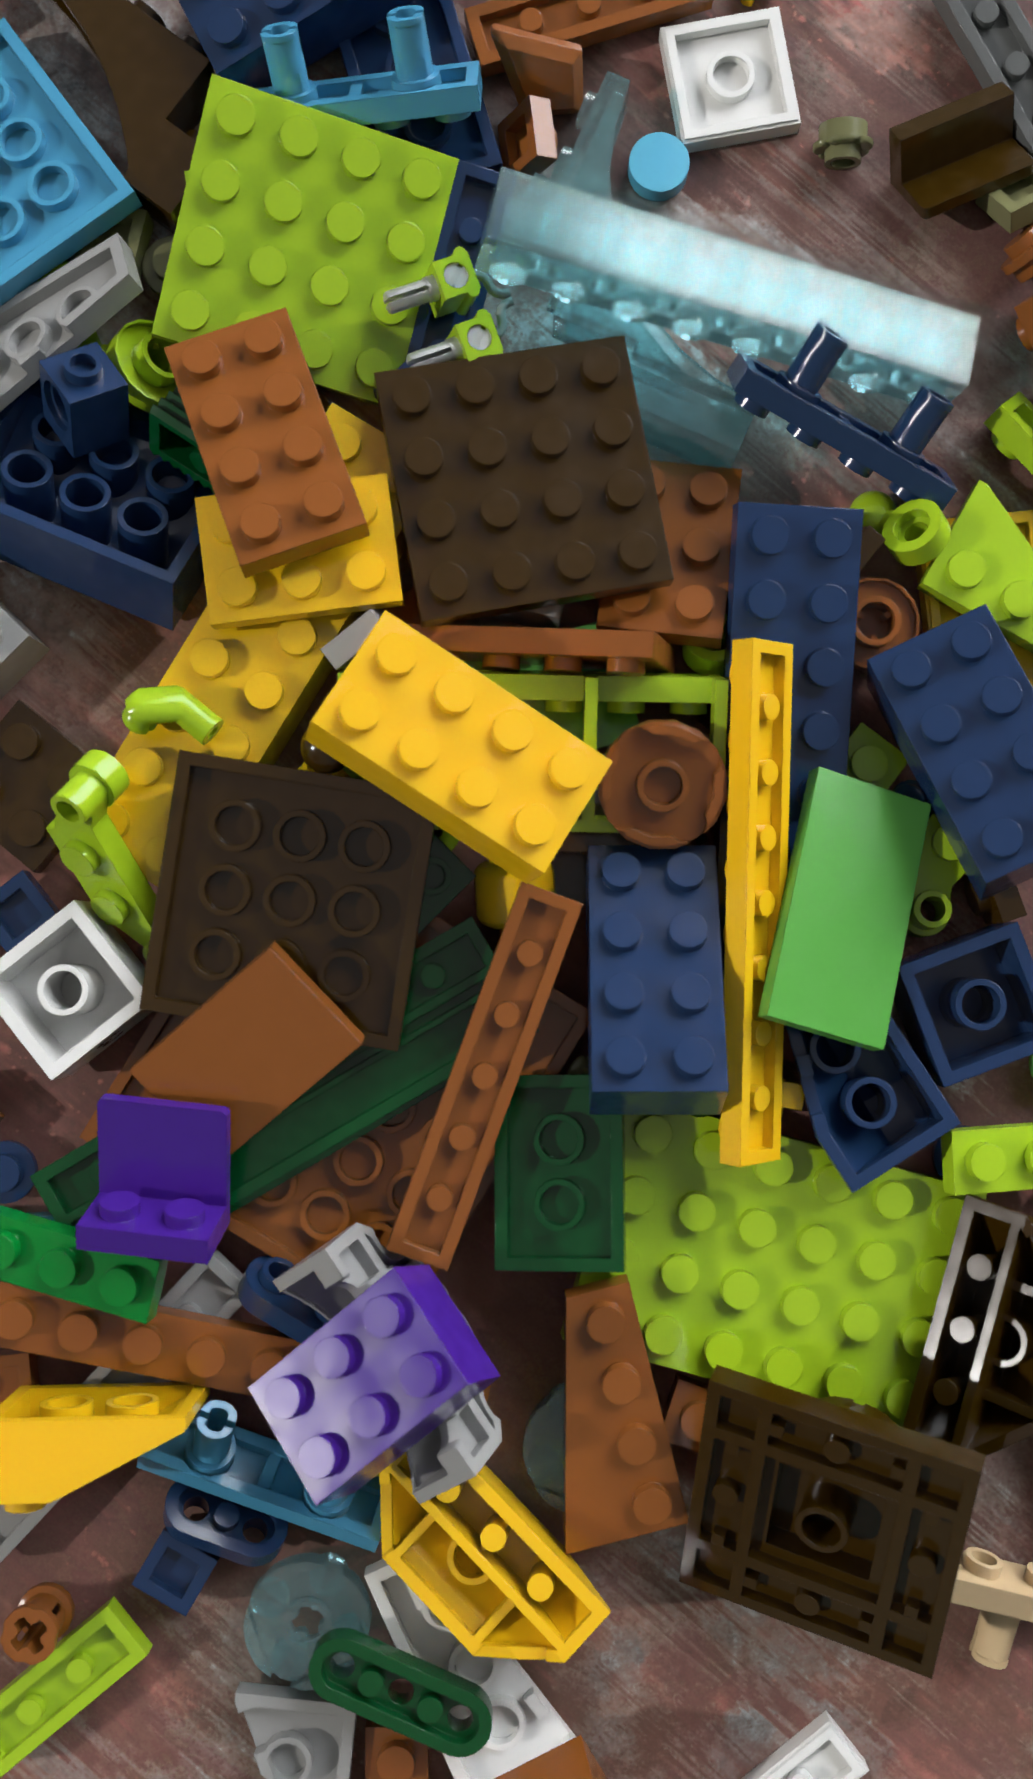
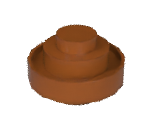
M867 577L859 580L854 668L857 670H867V659L919 635L920 615L914 599L903 586L887 578Z

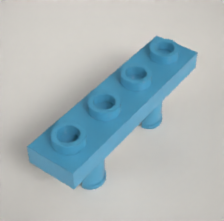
M418 5L397 7L387 13L395 71L312 81L308 79L297 23L290 21L273 23L265 26L261 30L262 33H260L272 86L255 89L359 125L374 124V127L379 130L401 128L407 125L411 119L435 117L436 121L442 123H452L466 119L471 115V112L481 111L483 83L479 60L437 66L432 64L424 9Z
M208 1401L202 1407L200 1413H197L184 1433L138 1456L136 1467L368 1551L375 1553L380 1542L381 1484H379V1477H374L353 1494L315 1506L279 1441L235 1426L237 1412L226 1401Z

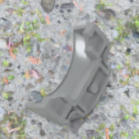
M356 1222L274 1279L273 1283L279 1292L302 1301L329 1321L393 1267L425 1264L386 1250V1247L382 1246L378 1241L372 1227ZM461 1314V1315L463 1316L464 1320L466 1321V1323L468 1324V1326L470 1327V1325H469L467 1319L465 1318V1316H464L463 1314ZM484 1390L406 1451L410 1468L412 1493L419 1504L475 1477L501 1444V1420L494 1415L487 1405Z

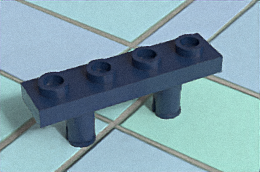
M818 321L787 371L780 370L777 372L743 351H739L726 373L733 390L737 392L734 400L750 413L764 419L769 412L774 413L789 422L786 427L788 432L804 444L817 449L824 442L840 451L841 453L838 456L840 462L858 475L869 478L874 471L892 481L888 486L889 489L906 502L915 499H928L935 502L943 511L957 492V487L946 471L926 459L922 454L931 438L954 408L952 402L941 393L922 384L891 432L883 431L881 433L823 399L819 393L828 376L850 345L843 335L831 327Z

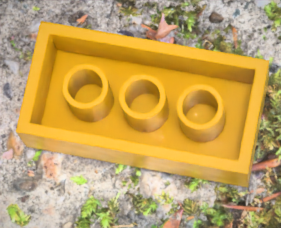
M386 610L311 720L304 738L525 884L545 873L613 762Z

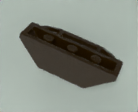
M973 1195L965 1196L903 1427L985 1454L986 1456L1033 1436V1218L1031 1215Z

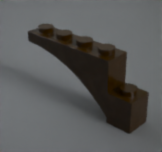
M50 0L77 29L100 62L107 76L118 107L127 151L128 169L123 174V177L140 200L142 206L139 209L147 210L152 219L175 234L186 186L184 171H189L198 135V131L194 130V128L201 121L211 75L215 74L201 43L189 35H185L181 39L168 30L158 13L142 0H135L134 3H131L129 0Z

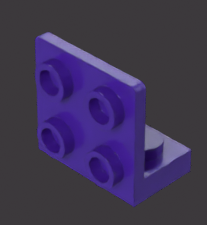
M110 1093L103 1094L97 1102L99 1193L75 1226L76 1249L208 1265L230 1224V1109L220 1105Z

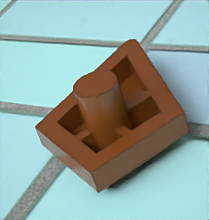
M496 23L491 25L492 39L518 104L528 95H534L550 99L552 115L584 113L583 58L580 44Z

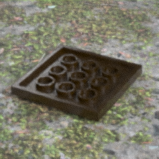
M624 335L482 356L470 362L468 359L374 373L376 396L421 628L668 587L672 584L674 575Z
M179 750L139 1009L188 1017L269 945L276 941L365 1035L362 1046L398 1051L435 824L366 780Z

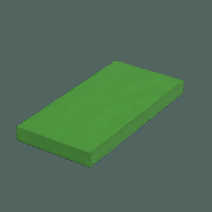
M820 766L809 771L757 1017L867 1050H884L931 804Z

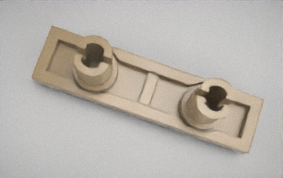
M968 1547L962 1553L951 1603L980 1609L969 1650L972 1651V1657L984 1666L999 1670L1006 1669L1019 1622L1022 1620L1033 1622V1562H1029L1026 1566L1002 1560L992 1552L982 1548Z

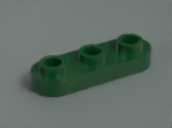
M352 1628L332 1629L317 1641L310 1659L308 1674L313 1689L324 1700L452 1757L471 1756L480 1751L487 1743L492 1730L493 1708L487 1693L476 1683ZM340 1652L348 1653L352 1656L355 1663L349 1667H341L336 1664L333 1656ZM397 1679H405L412 1684L413 1689L407 1693H400L392 1687L391 1683ZM463 1705L468 1707L472 1714L465 1719H458L450 1713V1710L454 1706Z

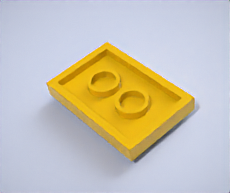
M387 473L350 478L365 516L370 536L247 578L244 577L216 496L194 497L209 621L212 628L218 630L367 611L369 609L405 606Z

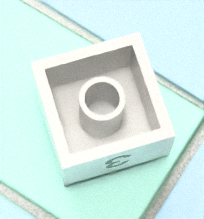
M73 900L0 958V1016L51 1081L76 1073L153 1011L139 1009L145 974L144 965L112 925H106L95 914L88 901Z

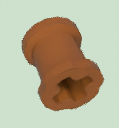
M41 1582L32 1586L23 1595L18 1607L7 1616L3 1623V1633L0 1637V1642L4 1652L13 1661L25 1662L30 1665L46 1660L56 1648L57 1638H60L68 1630L75 1616V1604L71 1594L63 1586L53 1582ZM56 1605H58L59 1610L56 1614H54L52 1610ZM22 1630L25 1634L22 1637V1639L18 1641L17 1636Z

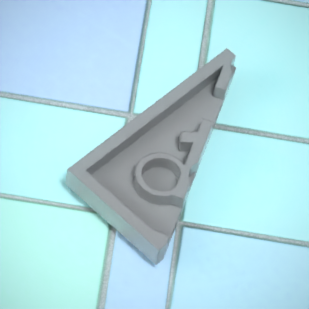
M239 1682L235 1693V1705L238 1713L243 1712L256 1746L254 1758L260 1774L265 1779H350L357 1714L324 1700L314 1689Z

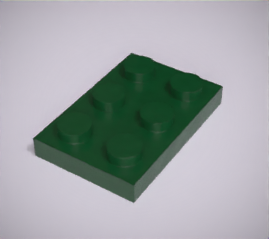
M520 1075L495 1142V1271L625 1272V1116L589 1115V1075Z

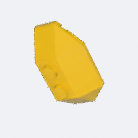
M406 1452L379 1473V1484H381L382 1558L473 1656L518 1660H546V1662L565 1663L611 1613V1609L570 1554H565V1547L486 1464L475 1477L422 1504L418 1503L412 1493L410 1468Z

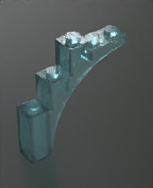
M607 71L598 93L590 90L587 92L575 128L581 130L573 149L567 146L562 148L555 163L551 179L535 172L526 194L520 191L515 193L510 203L504 228L510 230V255L559 276L547 305V312L554 314L553 338L567 344L620 335L625 336L646 443L697 465L731 468L754 414L741 407L734 400L737 392L733 388L717 380L678 347L649 311L626 266L613 220L610 167L612 154L627 111L630 80Z

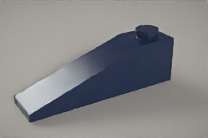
M890 1017L885 1048L879 1051L867 1050L786 1026L815 1137L850 1192H856L961 1124L892 1017Z

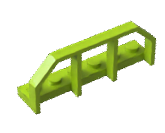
M343 669L342 671H340L339 673H337V674H338V680H339V678L341 677V675L343 674V672L345 671V669ZM475 669L520 700H545V711L581 712L583 701L582 741L595 750L597 749L598 701L607 702V712L626 714L644 713L645 702L670 703L669 713L701 715L707 714V703H711L710 742L717 748L725 766L729 680L719 674L645 672L644 676H618L601 671H582L581 674H558L543 670L500 672ZM345 766L343 768L351 778L366 780ZM595 791L570 832L619 833L607 820L606 815H595ZM435 825V830H443Z

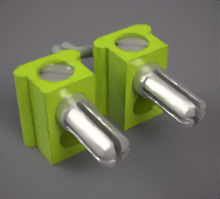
M457 246L451 256L433 261L425 277L421 280L385 291L383 301L384 304H387L386 309L390 314H395L429 302L435 318L453 312L464 316L480 293V281L490 295L498 299H504L500 302L496 311L498 326L497 328L495 327L492 316L486 309H480L473 319L455 324L444 342L409 353L406 357L408 366L416 367L468 359L470 362L478 357L503 353L504 349L500 338L504 335L507 328L505 313L509 307L514 306L510 290L508 288H497L490 276L485 272L474 270L468 251L461 246Z

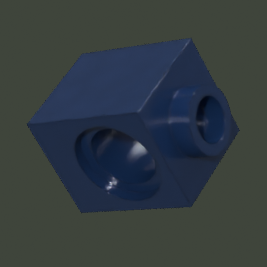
M97 342L39 360L43 415L73 458L130 439L128 383Z

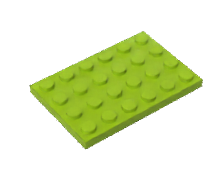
M624 1115L625 1272H577L573 1287L627 1274L649 1363L709 1379L716 1366L720 1365L815 1398L837 1396L853 1399V1402L859 1405L868 1404L882 1411L897 1425L903 1427L966 1195L955 1196L945 1193L943 1179L894 1166L852 1193L821 1145L782 1134L780 1160L745 1167L721 1164L720 1136L718 1131L720 1117L713 1115L705 1117H694L692 1115ZM987 1193L969 1195L986 1200ZM563 1321L562 1329H561V1332H560L561 1337H562L563 1340H564V1321Z

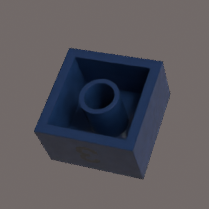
M1018 921L990 924L902 958L894 1002L912 1049L936 1085L945 1088L1033 1054V960Z

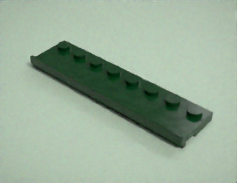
M472 916L415 949L398 1051L360 1045L230 1155V1214L445 1087L494 955ZM98 1136L30 1176L56 1222L75 1227L99 1193Z

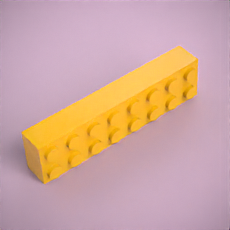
M332 402L326 411V415L350 478L387 473L398 557L400 559L406 550L384 433ZM208 605L206 606L158 686L178 685L185 688L224 721L221 729L211 741L202 745L176 722L157 724L156 728L148 731L147 734H136L130 731L114 756L126 770L129 777V786L110 807H107V814L148 882L158 887L179 750L274 765L334 668L320 649L366 611L214 630L209 621Z

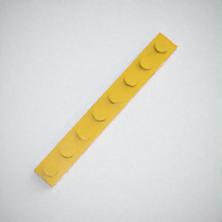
M758 638L732 640V665L729 672L731 708L730 731L728 734L729 791L726 801L728 814L727 860L725 863L726 915L723 930L725 944L723 993L729 1092L721 1111L718 1131L720 1136V1163L736 1167L780 1160L784 1025L757 1016L788 874L793 644Z

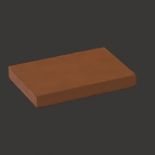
M274 941L142 1056L129 1072L156 1099L228 1107L231 1112V1155L362 1045L365 1035Z

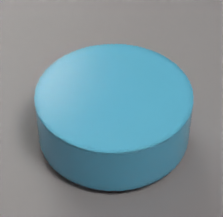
M665 132L650 133L639 139L631 150L628 164V179L634 191L650 201H665L676 196L686 183L690 166V158L685 145L677 137Z

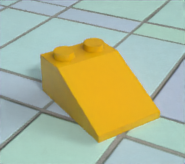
M182 1382L19 1386L0 1404V1505H4V1510L9 1513L20 1514L38 1511L44 1508L46 1504L54 1502L184 1433L210 1395V1388Z

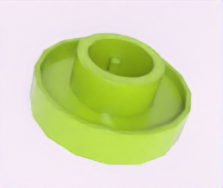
M137 319L126 323L107 344L106 355L128 383L129 402L149 413L153 404L158 405L161 397L166 398L168 392H173L177 385L164 347L174 343L152 337L154 321Z

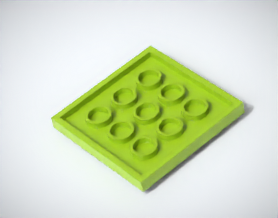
M212 74L152 328V337L176 344L286 307L315 386L378 406V401L374 397L373 391L375 389L374 373L396 370L405 363L419 306L390 314L386 309L387 304H384L383 294L385 291L421 280L425 277L434 260L459 159Z

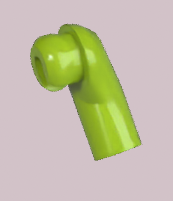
M178 685L138 688L125 699L126 707L122 712L124 725L136 734H147L148 731L154 730L157 724L176 722L202 745L207 744L214 738L224 722L185 688Z

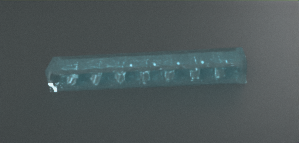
M503 166L501 167L489 202L474 268L476 271L490 274L496 281L511 286L523 284L552 293L555 298L565 303H585L611 311L624 321L634 323L648 322L671 329L676 335L687 340L698 341L704 339L730 347L737 354L741 350L753 358L763 357L789 366L819 321L836 330L850 343L828 376L829 378L848 383L852 389L858 392L885 394L904 400L908 405L922 384L933 388L950 401H953L969 386L980 322V317Z

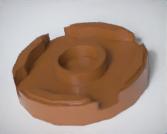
M647 720L626 729L608 746L604 756L613 762L598 785V798L607 820L626 840L648 849H675L690 843L689 841L696 839L701 833H705L716 823L727 799V771L717 748L698 729L677 720Z

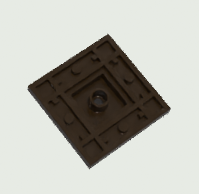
M717 1365L708 1385L679 1582L932 1679L986 1455L899 1426L885 1413L868 1404L859 1405L854 1403L853 1399L837 1396L815 1398Z

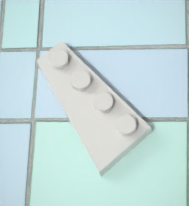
M384 1559L366 1566L365 1580L395 1647L476 1683L484 1689L491 1700L493 1708L492 1730L485 1746L477 1753L467 1757H452L443 1753L454 1779H495L576 1737L516 1659L473 1656ZM463 1705L454 1706L450 1710V1713L458 1719H465L472 1714L471 1710Z

